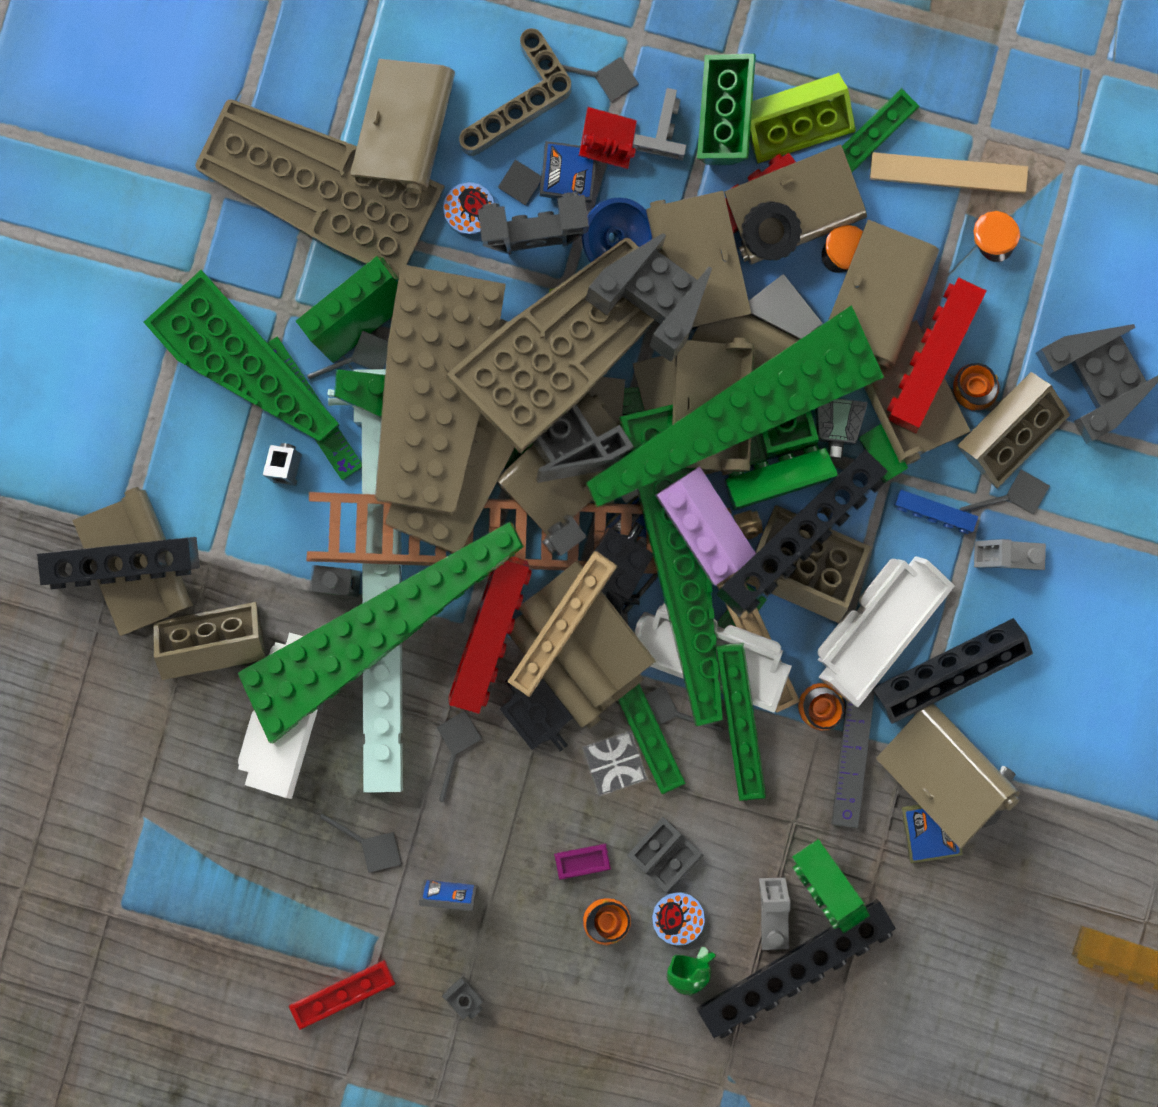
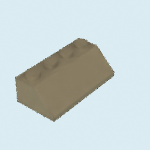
M1030 372L957 446L967 460L994 487L998 488L1070 414L1052 385Z
M257 602L153 623L154 660L162 680L252 663L265 658V644Z

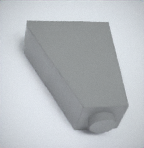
M784 274L749 300L750 315L799 340L822 324Z

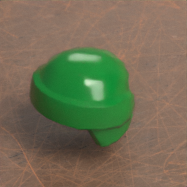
M702 946L696 958L674 955L670 966L667 968L668 983L676 992L682 995H693L701 991L710 981V962L716 957V954L713 952L708 953L707 948Z

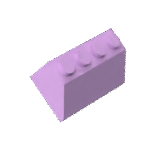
M700 466L655 495L713 585H717L737 572L756 554Z

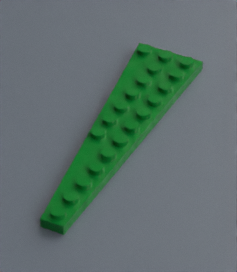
M849 306L586 482L596 507L884 378L853 306Z
M673 404L619 417L621 428L634 446L633 451L672 425ZM683 468L637 489L695 726H701L723 720L721 691L718 680L719 667L716 656L717 642L713 619L714 608L712 607V583L655 496L694 470V468Z
M509 522L238 672L268 742L273 744L298 725V722L305 716L316 711L319 705L339 693L342 687L350 681L353 682L363 671L372 667L423 627V624L434 615L437 616L444 610V607L465 594L464 592L472 585L479 583L492 570L497 569L520 551L524 545L513 523Z

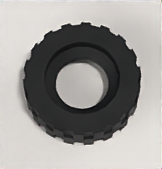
M773 201L762 202L758 206L751 208L750 212L744 217L745 220L741 227L743 229L741 235L744 239V244L753 255L770 261L780 260L783 257L786 258L791 252L795 251L797 244L800 243V234H802L800 219L797 218L795 211L785 204ZM776 218L783 224L784 235L779 242L767 244L760 238L759 227L765 219Z

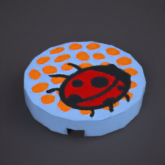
M470 182L458 184L445 197L443 206L445 220L453 230L460 234H479L481 230L478 209H483L485 204L494 203L493 197L486 188L479 184Z
M683 892L669 893L661 898L655 905L652 914L653 927L658 936L666 943L673 945H685L695 940L702 932L705 922L704 910L700 903L690 894Z

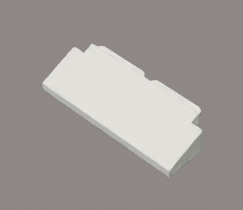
M915 556L909 564L900 559L889 560L860 596L859 603L861 606L857 611L850 610L819 647L818 661L826 666L819 678L858 708L955 585L927 559Z
M665 603L662 606L660 605L656 615L644 611L637 622L634 633L656 660L650 667L684 679ZM714 619L716 647L718 645L744 643L753 705L775 713L792 668L791 665L780 662L783 654L781 645L776 641L733 625H729L725 629L718 627V623ZM719 668L718 680H719V683H720V691H721V693H723L722 681H721V675H720V668Z
M289 632L286 645L275 642L269 655L303 636ZM317 710L305 716L298 722V725L273 744L268 742L255 711L252 712L238 759V769L248 772L245 782L246 786L292 799Z

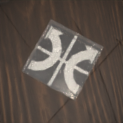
M632 730L582 747L599 797L648 780Z

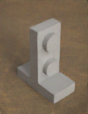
M666 89L656 138L635 134L633 148H636V151L678 160L684 159L686 145L666 141L667 139L672 140L675 124L670 123L672 114H677L680 99L676 98L677 90Z
M1005 539L975 541L974 567L1045 570L1046 544L1013 542L1012 540Z
M759 878L762 950L789 949L788 911H790V898L786 879Z

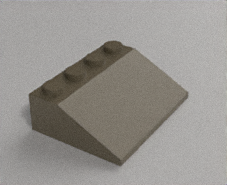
M775 505L755 553L763 548L797 514ZM831 529L832 535L822 545L817 542L812 547L815 551L804 562L799 559L794 564L797 567L796 570L787 579L782 576L776 582L779 586L771 594L839 623L849 607L871 546ZM799 531L803 538L810 539L807 531ZM781 548L784 555H793L789 548ZM763 565V569L767 573H775L772 566Z

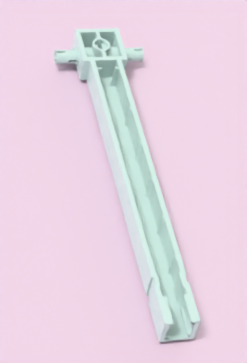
M364 369L354 371L385 375L386 369ZM328 389L329 397H334V390ZM328 398L329 406L351 405L338 398ZM352 405V408H354V423L362 425V494H375L381 418ZM368 504L366 553L382 554L384 504ZM394 529L393 554L402 555V533ZM362 564L363 603L402 582V565ZM402 643L372 667L363 671V734H365V744H363V792L403 791V743H401V733H403Z

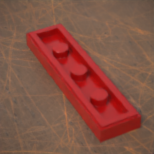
M383 960L290 1004L289 1009L299 1030L395 985L396 982L386 961Z

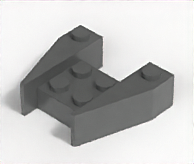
M578 192L565 193L562 195L563 198H558V214L554 215L553 211L538 213V217L528 218L527 215H518L512 217V221H507L504 206L499 207L498 203L485 204L483 209H478L483 246L505 254H511V251L563 244V247L568 246L589 231L585 196L578 195Z
M662 233L605 267L589 286L586 301L605 315H608L622 297L627 299L661 324L653 334L649 347L671 362L688 340L712 268L708 267L698 280L660 253L666 235Z
M1134 324L1064 336L1036 352L1048 376L1072 364L1096 407L1095 410L1074 421L1086 444L1114 430L1158 383V375L1148 381L1145 380L1121 337L1136 328Z
M575 405L533 442L546 463L545 466L538 469L536 481L541 483L604 471L631 453L634 446L620 425L597 437L578 406Z

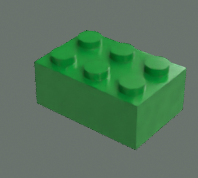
M819 839L792 856L796 863L792 868L805 887L808 884L810 885L807 889L818 907L825 906L822 911L834 930L839 927L844 934L870 916L865 904Z

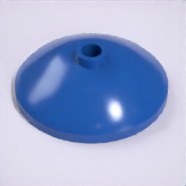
M610 198L600 202L587 215L589 231L582 235V246L587 259L591 263L625 238L631 239L638 247L652 240L646 209L628 198ZM610 233L614 234L613 242L609 240Z

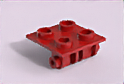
M587 107L579 156L629 169L630 158L634 157L636 148L632 146L637 120Z

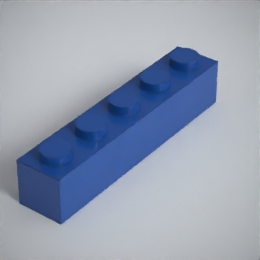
M899 490L894 506L900 512H912V516L918 518L926 517L929 522L935 524L941 522L944 524V527L953 529V527L958 528L959 532L967 535L974 531L978 520L976 515L904 490Z

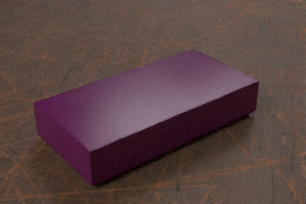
M606 843L554 853L559 880L611 870Z

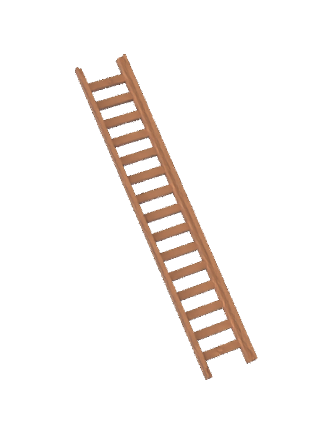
M309 492V502H330L329 551H307V562L431 566L447 557L446 551L435 547V556L419 555L420 540L409 536L408 555L393 554L394 529L386 525V518L391 504L377 501L375 494ZM487 500L484 508H490L489 533L500 528L501 509H516L515 529L524 547L514 557L527 560L529 569L565 571L578 560L579 543L567 551V560H552V554L542 543L546 536L543 531L541 535V560L525 559L527 513L515 500ZM341 503H357L355 553L339 552ZM588 503L580 511L595 512L594 550L605 533L606 513H621L620 534L628 535L632 528V514H643L641 505L605 503L596 507L595 503ZM368 504H384L382 554L366 553ZM580 512L573 517L578 526ZM473 529L464 547L473 543ZM646 529V549L652 552ZM652 557L644 574H658L654 557ZM578 561L582 567L587 563V561Z

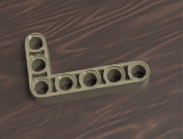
M534 28L525 30L520 37L522 53L541 82L465 128L459 137L460 146L465 154L474 156L481 153L570 96V77L539 30ZM530 38H534L539 41V44L535 48H529L525 45V42ZM543 60H549L553 63V66L548 70H543L539 67V63ZM556 82H564L567 87L564 91L557 92L553 89V85ZM536 95H540L545 99L544 103L539 106L532 104L530 100ZM513 109H519L523 114L519 119H512L508 115L509 112ZM490 123H498L501 126L500 130L496 133L488 132L486 128ZM470 136L479 139L478 144L473 147L467 146L464 142Z

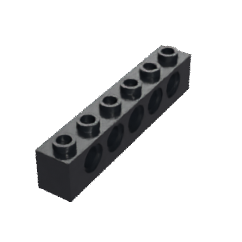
M197 537L37 554L40 585H50V590L66 588V583L75 582V587L90 586L91 580L100 579V584L116 583V577H125V582L141 580V575L150 574V579L165 578L166 572L175 571L176 576L192 575L191 569H200ZM168 551L173 556L171 565H168L165 561V555ZM143 554L148 559V564L145 568L140 564V558ZM118 557L123 563L120 571L115 566V560ZM92 560L97 563V571L95 573L90 569ZM67 563H70L72 566L70 576L65 571Z
M1012 618L875 686L873 691L880 708L890 723L893 724L1032 655L1033 652L1026 633L1016 620Z

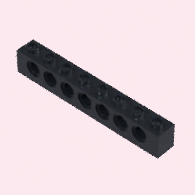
M864 450L720 588L717 596L739 617L745 611L750 614L760 604L758 599L763 594L768 597L779 586L776 582L782 576L787 579L796 570L797 567L794 564L799 559L804 562L815 551L812 547L817 542L822 545L832 535L830 530L835 525L841 527L849 519L850 515L848 512L853 507L858 510L868 500L866 495L871 490L876 493L885 484L883 478L888 471L868 451ZM856 479L861 481L863 487H857L853 483V480ZM835 497H842L846 504H839ZM822 513L826 515L828 521H821L817 514ZM799 531H807L810 539L803 538ZM781 548H789L793 555H784ZM763 565L772 566L775 573H767L763 569ZM745 582L753 583L756 586V591L748 590L745 587Z
M876 899L867 904L866 909L870 916L844 934L839 927L834 930L831 926L696 1007L713 1038L719 1036L722 1039L730 1035L734 1031L732 1027L741 1022L743 1025L750 1023L757 1017V1012L765 1009V1011L773 1009L779 1005L778 1000L787 995L790 998L802 991V985L809 981L811 984H814L824 978L825 971L830 968L837 970L848 963L846 959L854 954L857 957L870 950V944L877 940L879 943H882L892 937L893 934L891 932L896 928L881 902ZM870 923L872 926L871 933L865 937L860 936L858 932L860 925ZM843 936L848 937L849 946L845 950H838L836 948L837 939ZM819 950H823L827 954L826 960L821 964L813 961L814 953ZM795 964L804 966V973L800 977H793L790 974L791 967ZM772 978H779L782 982L781 987L776 991H771L767 987L768 981ZM754 991L759 994L758 1001L752 1005L745 1002L746 994ZM727 1005L736 1007V1014L732 1018H725L722 1015V1010Z

